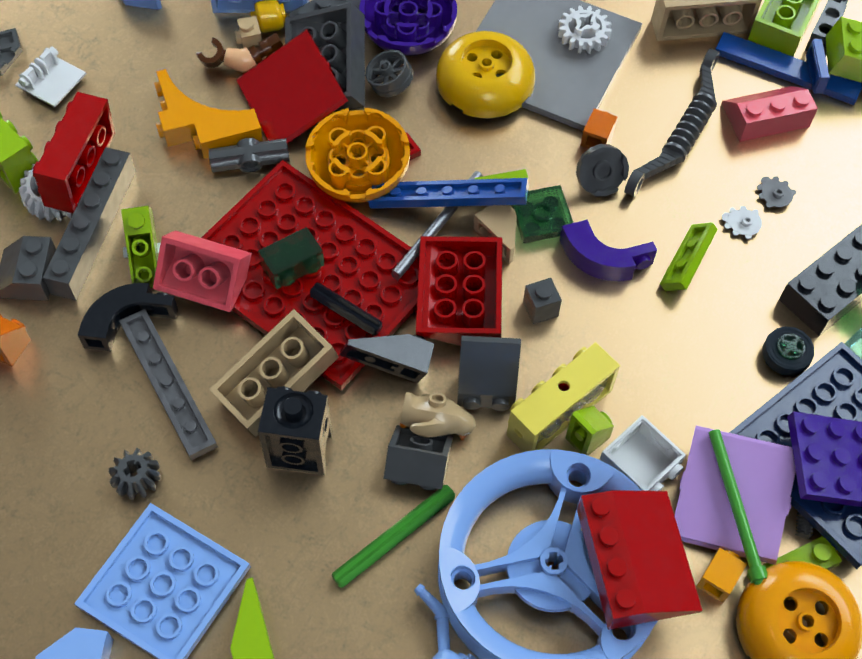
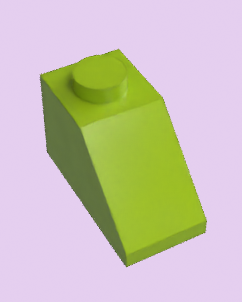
M595 406L583 408L572 413L565 438L579 453L589 456L610 438L614 425L610 417L606 413L600 412Z

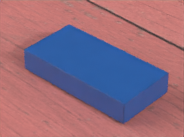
M813 39L806 53V60L814 94H823L830 75L822 39Z

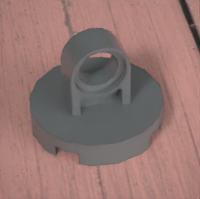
M598 144L590 147L582 154L577 163L576 175L580 185L592 195L608 196L618 191L617 187L621 185L623 180L626 181L628 178L629 164L626 156L617 147L610 144Z

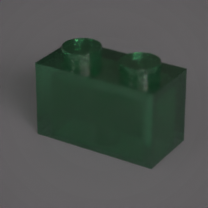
M307 227L258 251L260 264L276 289L282 286H289L298 278L306 274L315 273L324 266L323 250Z

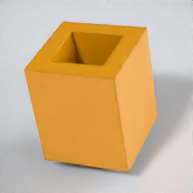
M719 548L696 587L724 603L747 564L741 561V558L736 553Z

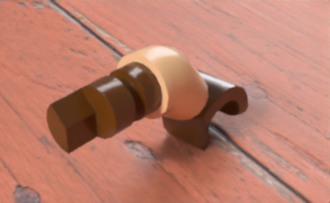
M274 33L258 42L259 46L256 48L253 45L248 49L247 47L242 49L228 47L225 50L219 40L213 37L211 43L217 48L216 55L211 58L205 57L202 52H196V55L200 62L208 68L218 67L224 62V66L240 72H247L261 62L263 57H268L282 47L283 43L278 34Z

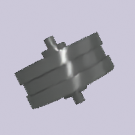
M388 50L376 55L369 62L365 76L376 94L381 97H392L402 93L413 80L414 71L403 53L398 50Z

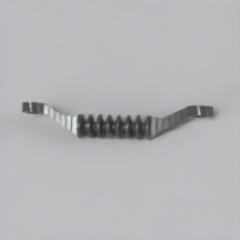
M711 48L707 51L700 67V91L693 97L680 122L677 123L676 129L673 130L667 143L664 144L659 157L633 170L625 186L624 193L635 197L644 179L684 162L691 147L695 144L708 119L712 116V112L717 107L712 72L719 59V51Z

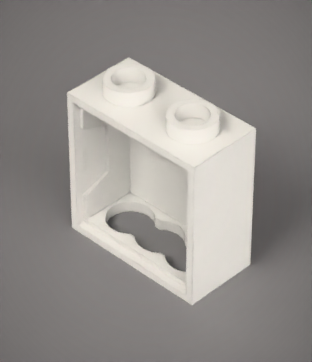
M642 415L602 451L599 460L626 475L642 491H661L664 488L662 483L668 477L673 480L684 469L681 464L686 454Z

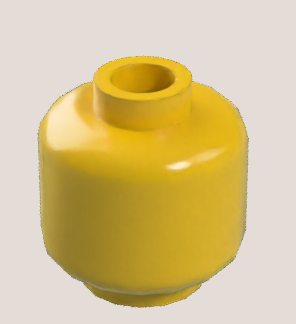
M263 0L255 3V11H251L250 14L251 16H257L262 33L277 31L283 28L286 18L283 3L279 4L278 0Z

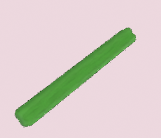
M444 485L442 489L433 493L332 573L335 583L341 588L346 586L455 499L454 491L448 485Z

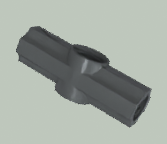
M245 138L238 141L237 145L209 149L212 172L240 169L243 172H256L263 165L277 164L282 160L290 162L286 138L263 142L253 138Z

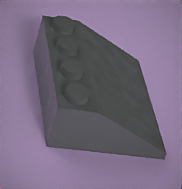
M349 2L285 18V44L307 29L323 57L330 63V67L333 70L332 73L348 99L347 103L334 112L347 108L353 110L365 107V15L354 4Z

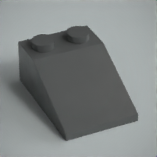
M461 336L457 404L470 410L485 407L493 408L497 411H505L511 408L516 400L521 339Z

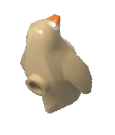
M406 392L401 413V428L409 427L413 433L427 438L458 434L461 440H464L474 430L476 424L474 416L454 401L446 398L445 395L432 393L415 396L412 393Z

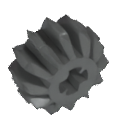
M136 448L133 455L124 450L123 459L114 457L116 466L109 468V474L112 477L110 484L113 488H117L116 491L119 496L123 497L127 494L129 499L134 500L137 493H140L142 498H146L147 489L156 491L154 482L161 480V475L157 471L160 465L157 460H153L150 452L147 451L142 454L141 450Z

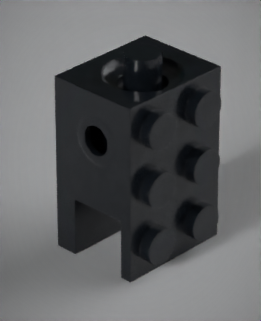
M284 386L277 388L267 387L258 427V435L266 467L320 475L325 474L327 438H332L328 395H323L321 392L314 390L307 392L293 391L291 388Z

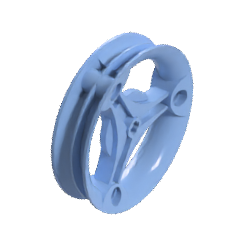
M540 449L514 454L495 462L477 474L462 489L449 509L443 525L439 546L438 585L442 604L450 615L448 620L452 628L468 650L478 659H630L641 648L657 621L620 627L619 629H622L627 634L626 640L617 639L613 635V629L608 630L607 624H604L584 603L589 597L603 611L584 535L581 531L577 508L572 524L558 520L563 500L579 504L580 498L583 495L611 490L642 491L626 475L611 465L585 454L558 449ZM569 481H577L583 486L575 487ZM548 484L552 492L558 496V501L548 520L535 522L521 530L513 539L506 556L474 565L464 553L471 529L481 513L495 500L511 491L531 485ZM548 562H554V566L557 564V570L551 569L552 565L548 567ZM507 572L508 579L480 584L479 577ZM464 579L471 586L467 589H459L454 585V582ZM510 593L517 594L526 604L541 611H570L584 621L599 636L596 646L568 654L541 653L521 647L504 638L483 619L475 607L477 599L489 595Z

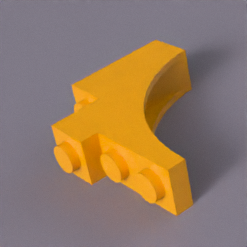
M166 69L156 71L159 80L154 82L158 97L163 96L164 101H160L162 111L158 112L160 122L156 123L159 137H165L168 147L193 141L195 149H201L203 158L206 159L209 158V149L237 145L238 141L245 138H253L263 142L261 127L254 108L249 110H222L202 105L184 95L174 85Z

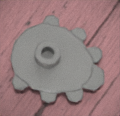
M768 176L762 177L760 180L762 184L757 185V189L762 190L759 198L765 199L768 208L787 206L793 201L794 195L797 194L795 189H791L788 186V181L780 182L778 176H774L772 179Z

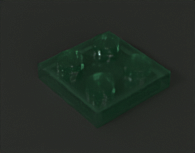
M561 185L528 191L526 205H511L517 215L516 223L523 243L559 237L563 225L574 223Z

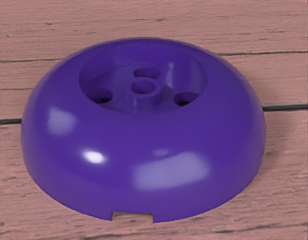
M361 0L359 10L365 15V33L380 48L386 51L398 50L405 56L424 54L439 47L452 33L457 19L456 0Z

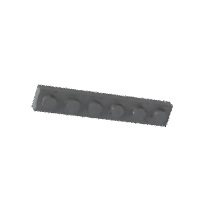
M143 309L119 320L190 459L193 460L217 448L214 437L146 310Z

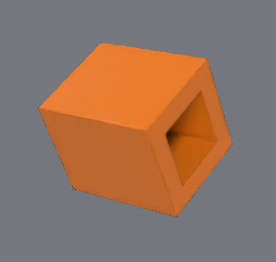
M594 108L583 130L580 146L589 149L598 144H609L615 131L618 116Z

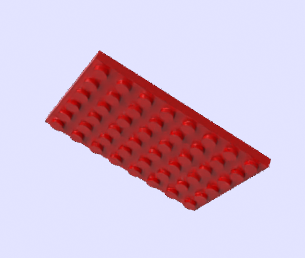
M284 160L277 164L201 237L252 253L247 279L232 311L267 335L293 309L296 310L333 346L339 358L320 376L341 391L365 366V364L339 355L340 350L349 339L391 336L417 309L419 256L399 280L391 275L393 269L412 247L344 201L326 194L312 179ZM315 283H321L382 321L383 327L376 336L369 334L310 296L311 288Z

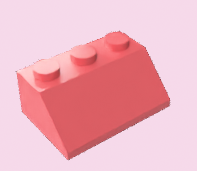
M794 86L722 100L721 103L739 142L809 128L818 110L809 90Z
M175 230L162 236L153 289L231 312L247 279L252 253Z

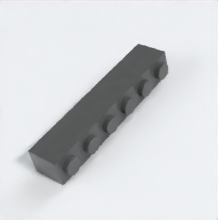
M105 147L43 276L51 295L77 301L136 173L129 152Z

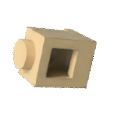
M257 16L237 19L238 29L234 30L237 48L247 47L248 49L253 45L255 48L259 46L258 42L262 41Z

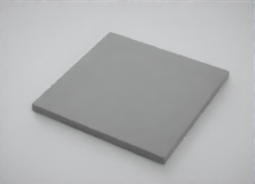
M495 0L476 32L493 31L508 35L518 41L530 54L535 67V86L531 97H528L522 103L523 108L583 131L593 109L600 107L635 42L643 23L581 0ZM579 6H582L583 10H587L591 6L593 12L600 9V16L607 15V21L612 23L611 36L606 47L601 45L600 51H596L593 48L591 49V54H588L586 50L578 53V48L569 50V43L563 45L561 43L562 38L558 37L559 20L562 19V14H569L570 8L578 11ZM503 73L496 74L497 77L503 75Z

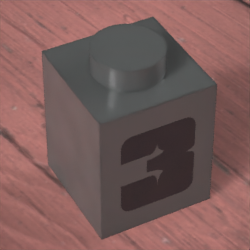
M552 278L525 285L523 304L533 324L559 316L562 299Z

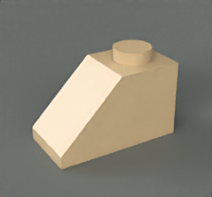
M510 205L487 206L475 214L474 230L481 237H502V258L510 264L514 256L517 215Z

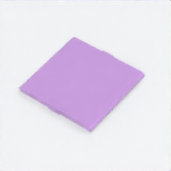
M696 425L685 472L683 471L682 478L680 479V494L675 511V519L683 542L714 550L719 548L730 550L738 556L746 557L709 437V432L714 429ZM721 431L760 561L775 565L786 516H788L791 509L792 497L790 496L796 472L792 447Z

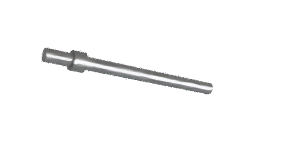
M475 171L468 180H473L483 175L479 171ZM459 206L445 207L422 236H436ZM420 238L391 272L393 278L399 280L420 255Z

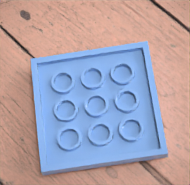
M150 503L74 604L77 608L156 659H187L251 566L250 563Z

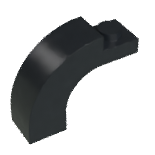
M133 283L112 289L97 299L82 319L78 337L83 348L112 351L115 336L121 327L119 320L143 309L146 310L149 316L176 319L178 307L174 296L163 292L153 294L149 283Z

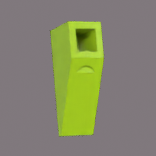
M149 206L121 209L132 284L149 283L150 288H153L158 261L153 210Z

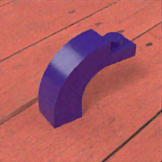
M588 219L562 226L560 243L565 254L577 268L592 277L606 281L632 280L635 269H645L654 262L657 248L653 241L629 248L617 249L603 244L596 238Z

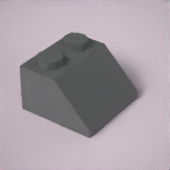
M22 236L3 250L0 263V299L49 301L50 292L43 276L56 251L51 237Z
M397 425L388 445L383 479L391 480L392 483L398 485H405L407 483L420 485L421 488L426 490L442 489L446 477L453 435L427 438L413 433L409 427L401 428Z

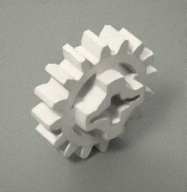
M579 6L578 11L570 8L569 14L563 13L562 19L559 20L558 37L562 38L561 43L563 45L569 43V50L578 48V53L586 50L588 54H591V49L593 48L596 51H600L601 45L606 47L608 40H610L612 23L607 21V15L600 16V9L593 12L591 6L587 10H583V7Z

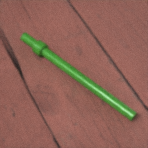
M715 429L709 432V437L750 568L747 570L751 583L754 582V584L759 585L767 578L768 573L766 566H762L721 431Z

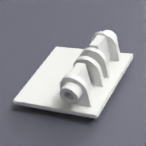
M54 47L45 48L40 58H35L34 63H30L29 68L19 75L20 79L15 86L56 107L87 73L58 58V51Z

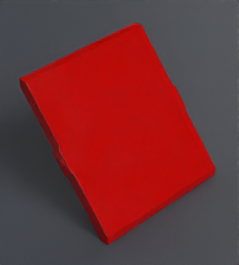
M307 29L236 79L251 107L250 109H255L259 124L268 141L286 138L287 143H289L348 102L346 95L332 73L333 70L330 67V63L323 57Z

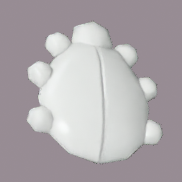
M740 206V209L736 210L735 207H731L729 212H724L721 215L722 220L727 222L724 224L725 228H732V233L735 236L741 234L745 235L746 239H751L752 235L758 233L762 228V219L759 216L758 209L751 211L747 210L746 206Z

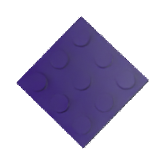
M793 411L787 418L800 499L862 507V422Z

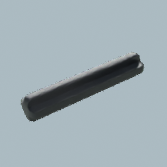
M315 283L311 288L310 296L369 334L376 336L383 327L382 321L321 283Z

